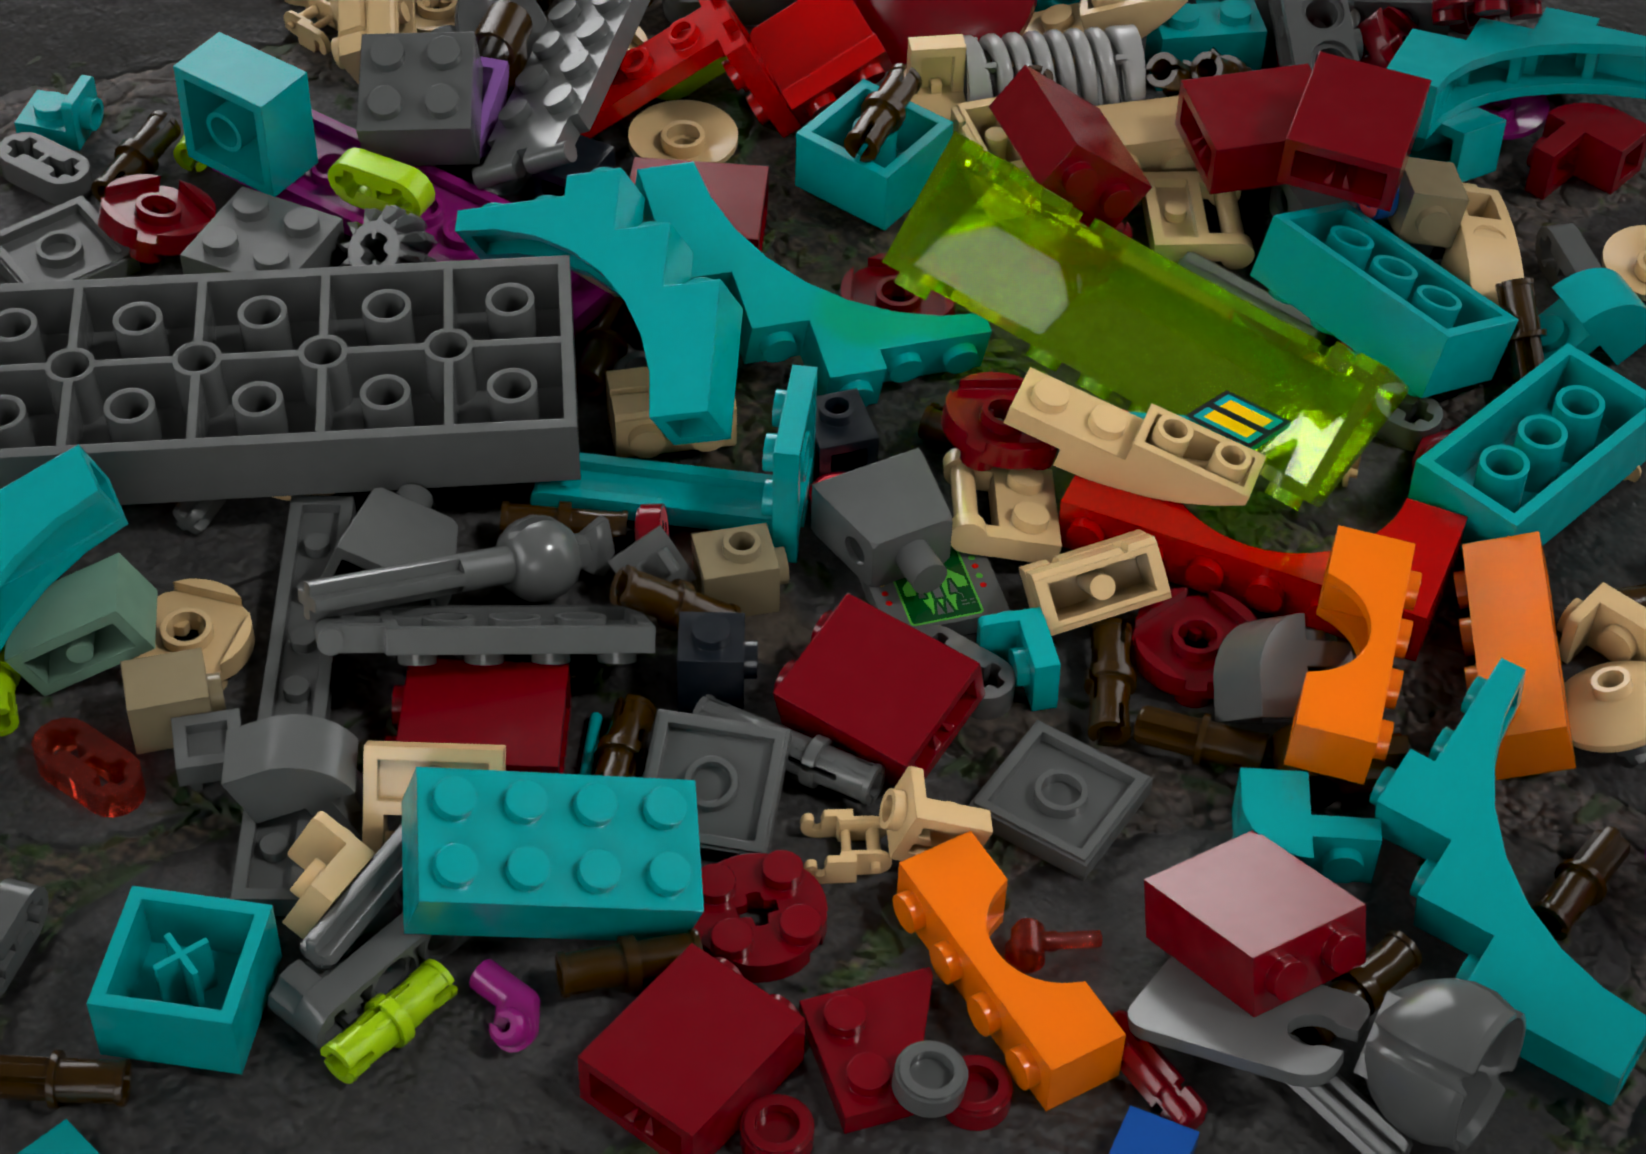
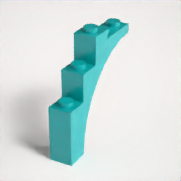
M1546 7L1542 14L1543 16H1541L1534 29L1480 17L1467 40L1413 28L1387 66V69L1432 80L1421 124L1416 137L1428 139L1441 123L1463 111L1495 101L1550 94H1598L1646 99V36L1598 26L1600 18Z
M694 161L637 169L635 186L645 197L643 223L648 221L670 222L693 251L691 279L698 277L721 279L743 308L739 350L744 364L760 361L780 362L792 356L801 355L804 366L818 367L817 396L857 388L865 407L878 402L883 382L893 381L902 383L918 376L942 372L957 374L968 371L973 367L981 366L992 333L985 313L938 316L894 312L847 300L800 279L767 258L738 232L711 198Z
M599 167L591 172L567 175L565 196L542 195L535 200L508 204L492 202L479 208L458 210L455 232L480 259L570 255L571 270L597 280L625 301L641 334L649 370V418L673 445L731 439L743 308L721 279L705 277L691 279L693 251L670 222L648 221L643 223L645 197L622 167Z
M79 444L0 489V652L14 628L53 582L86 552L128 525L110 479Z
M1501 658L1488 679L1477 676L1469 687L1461 705V712L1465 715L1455 731L1445 727L1433 744L1428 757L1410 749L1397 770L1390 766L1386 767L1372 790L1369 802L1376 806L1375 819H1381L1382 837L1426 860L1418 871L1409 893L1417 898L1413 925L1468 954L1455 978L1474 981L1498 992L1514 1009L1525 1014L1526 1033L1520 1057L1612 1106L1645 1050L1646 1015L1603 988L1561 949L1529 905L1507 859L1495 809V765L1500 744L1521 703L1526 669Z

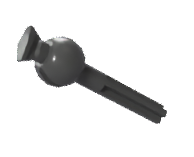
M528 515L509 524L499 536L496 547L304 581V588L298 589V601L304 605V617L309 621L503 585L507 591L524 601L547 603L566 594L578 580L581 569L603 579L607 578L610 568L607 561L615 553L609 519L600 515L579 533L574 534L569 527L550 516Z

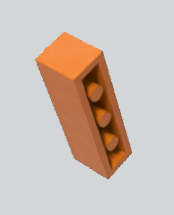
M1539 531L1462 544L1465 570L1454 572V583L1459 608H1469L1470 617L1459 619V627L1465 657L1475 655L1476 665L1464 667L1467 691L1477 676L1488 679L1501 658L1526 669L1521 703L1500 744L1495 765V780L1575 769L1576 763L1549 575Z

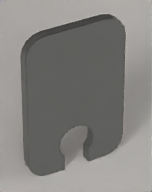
M1171 957L1130 1005L1127 1016L1129 1031L1139 1039L1286 1084L1307 1088L1318 1087L1328 1083L1343 1065L1344 1051L1325 1045L1312 1046L1302 1044L1293 1040L1289 1034L1301 1027L1316 1026L1332 1031L1337 1037L1358 1043L1368 1029L1370 1008L1362 997L1320 985L1254 1018L1174 957Z

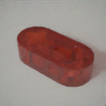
M63 717L42 725L34 734L31 744L39 774L51 785L91 812L102 817L116 818L131 813L144 801L146 787L140 761L131 752L87 723L76 718ZM77 748L79 759L69 752ZM99 776L109 783L101 787ZM125 779V782L123 784L117 785Z

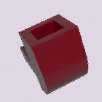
M1571 103L1548 112L1542 137L1536 141L1527 157L1526 163L1530 167L1525 191L1544 200L1574 175L1611 195L1641 170L1646 153V123L1618 109L1596 103Z

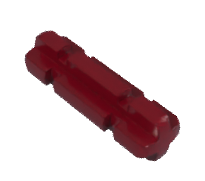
M1118 1010L1112 1014V1017L1126 1034L1120 1067L1123 1074L1153 1109H1159L1160 1107L1163 1109L1158 1116L1191 1129H1197L1205 1121L1204 1116L1208 1110L1206 1103L1191 1086H1185L1184 1088L1181 1086L1185 1081L1184 1077L1155 1044L1139 1039L1129 1031L1126 1011Z

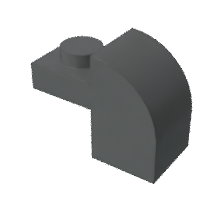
M1305 613L1240 624L1225 637L1216 656L1213 673L1215 722L1266 725L1293 721L1306 673L1309 671L1330 670L1353 660V647L1350 642L1325 641L1324 630L1305 629Z
M301 714L271 716L226 730L221 785L256 824L306 808L313 817L319 811H324L340 825L350 830L355 837L362 840L363 774L357 770L358 738L353 733L333 721Z

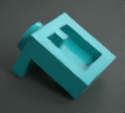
M81 75L68 95L37 89L14 122L16 133L33 132L71 150L80 151L92 131H96L100 127L104 114L103 102L97 96L94 77Z
M1041 608L1009 610L979 617L976 644L1003 658L1012 666L1015 673V687L1024 686L1031 711L1057 708L1061 663Z

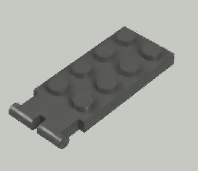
M564 0L549 12V19L539 39L533 44L532 53L523 71L516 78V85L506 105L498 114L499 119L488 140L492 149L484 165L473 170L472 177L477 188L486 189L525 176L526 171L530 174H536L576 161L577 150L575 144L580 134L590 131L650 0Z
M616 605L386 606L311 621L318 649L327 656H334L338 653H385V655H397V663L408 666L434 665L437 663V655H464V662L468 664L498 665L504 663L505 654H531V662L545 665L570 663L571 654H597V661L601 663L630 664L637 661V653H655L656 627L640 612Z

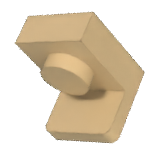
M1606 583L1600 584L1584 601L1575 598L1562 613L1557 624V630L1562 633L1559 651L1563 662L1568 664L1586 645L1601 653L1612 662L1624 660L1646 662V607Z
M908 766L895 788H889L881 801L879 822L881 828L887 830L890 859L904 861L968 831H971L980 844L984 846L993 833L990 810L961 805L951 801L927 798L922 768Z
M319 811L310 820L288 851L289 858L305 871L289 890L299 900L282 923L302 939L307 936L376 854L355 837L350 830L340 825L324 811Z

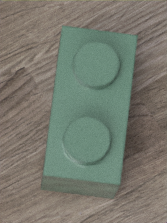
M116 553L56 580L44 591L12 631L5 644L4 661L46 697L120 664V661L130 660L155 649L158 590L120 553Z

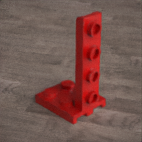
M698 0L701 5L700 8L686 17L676 20L667 29L638 47H634L626 52L590 131L580 135L592 138L720 57H727L721 63L736 89L739 91L743 88L746 93L751 91V94L746 96V100L762 125L771 120L783 138L801 128V125L762 57L750 41V34L726 0Z

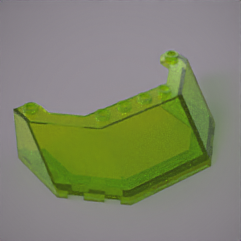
M954 131L882 261L899 271L894 283L924 300L927 299L931 290L963 306L1031 344L1025 355L1057 372L1063 362L1079 371L1081 374L1076 384L1107 401L1112 391L1132 401L1127 411L1147 413L1151 403L1174 414L1187 415L1227 390L1291 421L1290 428L1255 449V451L1266 455L1259 475L1270 481L1264 492L1297 511L1304 500L1320 508L1400 405L1410 388L1390 368L1365 354L1356 355L1349 347L1338 341L1334 347L1327 348L1320 344L1321 341L1288 325L1094 218L1090 227H1087L1079 222L1083 212L1074 208L1072 203L1044 188L1012 163L1002 160L986 150L984 151L983 146Z

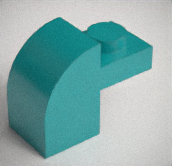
M1608 268L1586 269L1574 273L1555 284L1552 288L1560 299L1538 315L1541 329H1547L1548 334L1546 337L1541 338L1544 360L1569 343L1587 355L1598 346H1601L1614 363L1619 365L1646 344V305L1619 273Z
M1240 767L1232 806L1233 839L1253 830L1259 835H1264L1334 883L1372 882L1382 844L1381 819L1312 815L1309 772Z

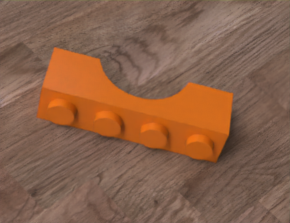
M1338 525L1325 569L1316 615L1335 626L1347 638L1354 649L1356 658L1334 669L1309 671L1306 673L1294 713L1283 765L1364 785L1372 759L1385 761L1393 734L1394 722L1382 719L1384 708L1395 709L1404 675L1403 670L1392 668L1394 657L1404 660L1413 627V621L1403 619L1402 613L1403 609L1413 611L1422 579L1421 572L1411 570L1415 543Z
M968 831L899 862L897 894L893 896L894 911L902 927L910 934L916 932L929 950L932 966L938 977L947 985L953 983L965 999L968 1014L978 1032L984 1037L991 1035L1005 1055L1008 1071L1017 1086L1024 1091L1030 1089L1044 1110L1048 1111L1119 1076L1126 1034L1086 981L1055 983L1039 980L1016 970L996 951L990 936L1003 922L1008 879L974 834Z

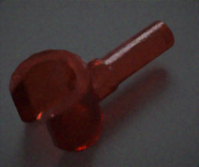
M1022 918L1011 928V939L1005 944V961L1024 974L1033 973L1042 969L1045 965V951L1057 952L1061 949L1101 947L1103 941L1102 933L1100 930L1045 931V927L1040 921L1033 918Z

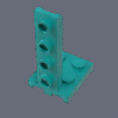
M792 365L787 390L776 389L772 410V427H779L777 434L766 433L762 457V470L773 472V475L580 452L581 480L535 482L530 504L559 507V501L572 502V508L621 512L622 510H628V520L635 521L637 508L641 504L664 503L669 525L707 530H720L767 523L773 546H783L788 562L797 563L800 528L804 527L809 484L813 483L818 367Z

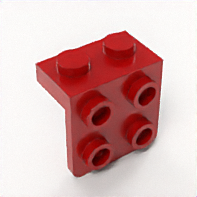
M798 0L753 28L750 33V41L762 57L781 93L802 125L809 120H813L862 79L877 84L893 66L877 35L872 32L853 0Z

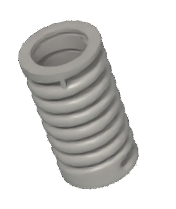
M1134 24L1113 25L1105 28L1104 31L1099 27H1089L1084 32L1078 28H1070L1063 33L1057 29H1051L1044 32L1043 35L1036 30L1028 31L1022 36L1017 32H1008L1002 38L994 33H988L983 35L979 41L977 37L972 35H963L966 44L963 89L966 102L997 97L1024 65H1032L1033 60L1034 65L1043 66L1042 75L1048 68L1053 73L1054 82L1094 106L1145 100L1146 69L1141 36ZM990 73H994V75H993V91H992Z

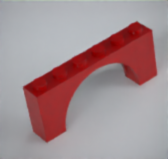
M1074 475L1060 503L1059 527L1063 547L1075 550L1140 529L1146 532V534L1148 533L1155 537L1168 581L1202 593L1209 594V589L1223 592L1247 607L1277 617L1305 613V626L1324 630L1325 633L1347 639L1335 626L1316 615L1330 551L1285 553L1249 546L1230 539L1205 525L1182 503L1141 496ZM1409 498L1406 499L1403 507L1394 519L1375 534L1416 544L1411 570L1422 573L1421 584L1413 611L1403 609L1402 613L1403 619L1413 621L1405 658L1416 662L1457 561L1468 517Z

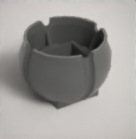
M1442 978L1424 980L1399 990L1387 991L1353 1072L1365 1078L1376 1106L1384 1118L1402 1134L1422 1144L1446 1147L1456 1152L1459 1149L1465 1151L1484 1130L1506 1091L1499 1081V1074L1508 1071L1513 1072L1516 1068L1526 1033L1525 1014L1514 1009L1498 992L1477 982L1463 979Z

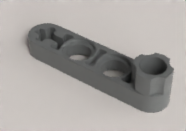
M401 913L331 972L315 967L311 961L302 962L298 959L290 964L279 975L276 986L268 995V1006L271 1011L317 1049L321 1050L324 1044L331 1041L340 1032L342 1033L365 1012V1003L378 993L386 995L429 958L441 963L472 936L404 934L403 913Z

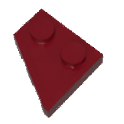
M930 967L799 1001V1013L805 1018V1035L844 1134L914 1115L902 1107L895 1098L892 1090V1077L899 1054L907 1046L919 1041H925L933 983V973Z

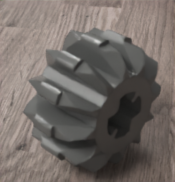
M386 205L383 211L376 208H365L363 224L356 221L347 222L353 236L350 242L346 241L337 244L343 253L348 254V258L339 266L342 267L436 262L434 258L428 256V253L438 242L434 239L433 235L425 232L427 224L421 217L413 213L407 214L405 209L396 205Z

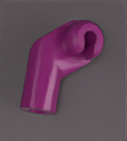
M492 959L483 961L471 975L469 987L495 1006L494 1024L489 1023L491 1039L500 1049L508 1053L520 1052L528 1048L538 1036L540 997L535 990Z

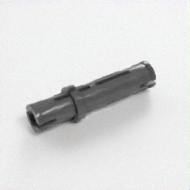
M706 694V697L703 696L693 711V714L789 729L767 718L757 716L720 701L710 694ZM791 729L792 740L786 771L798 775V781L802 785L812 789L822 785L859 800L867 806L876 801L885 782V765L873 763L836 748L835 741L825 735L818 734L812 738Z

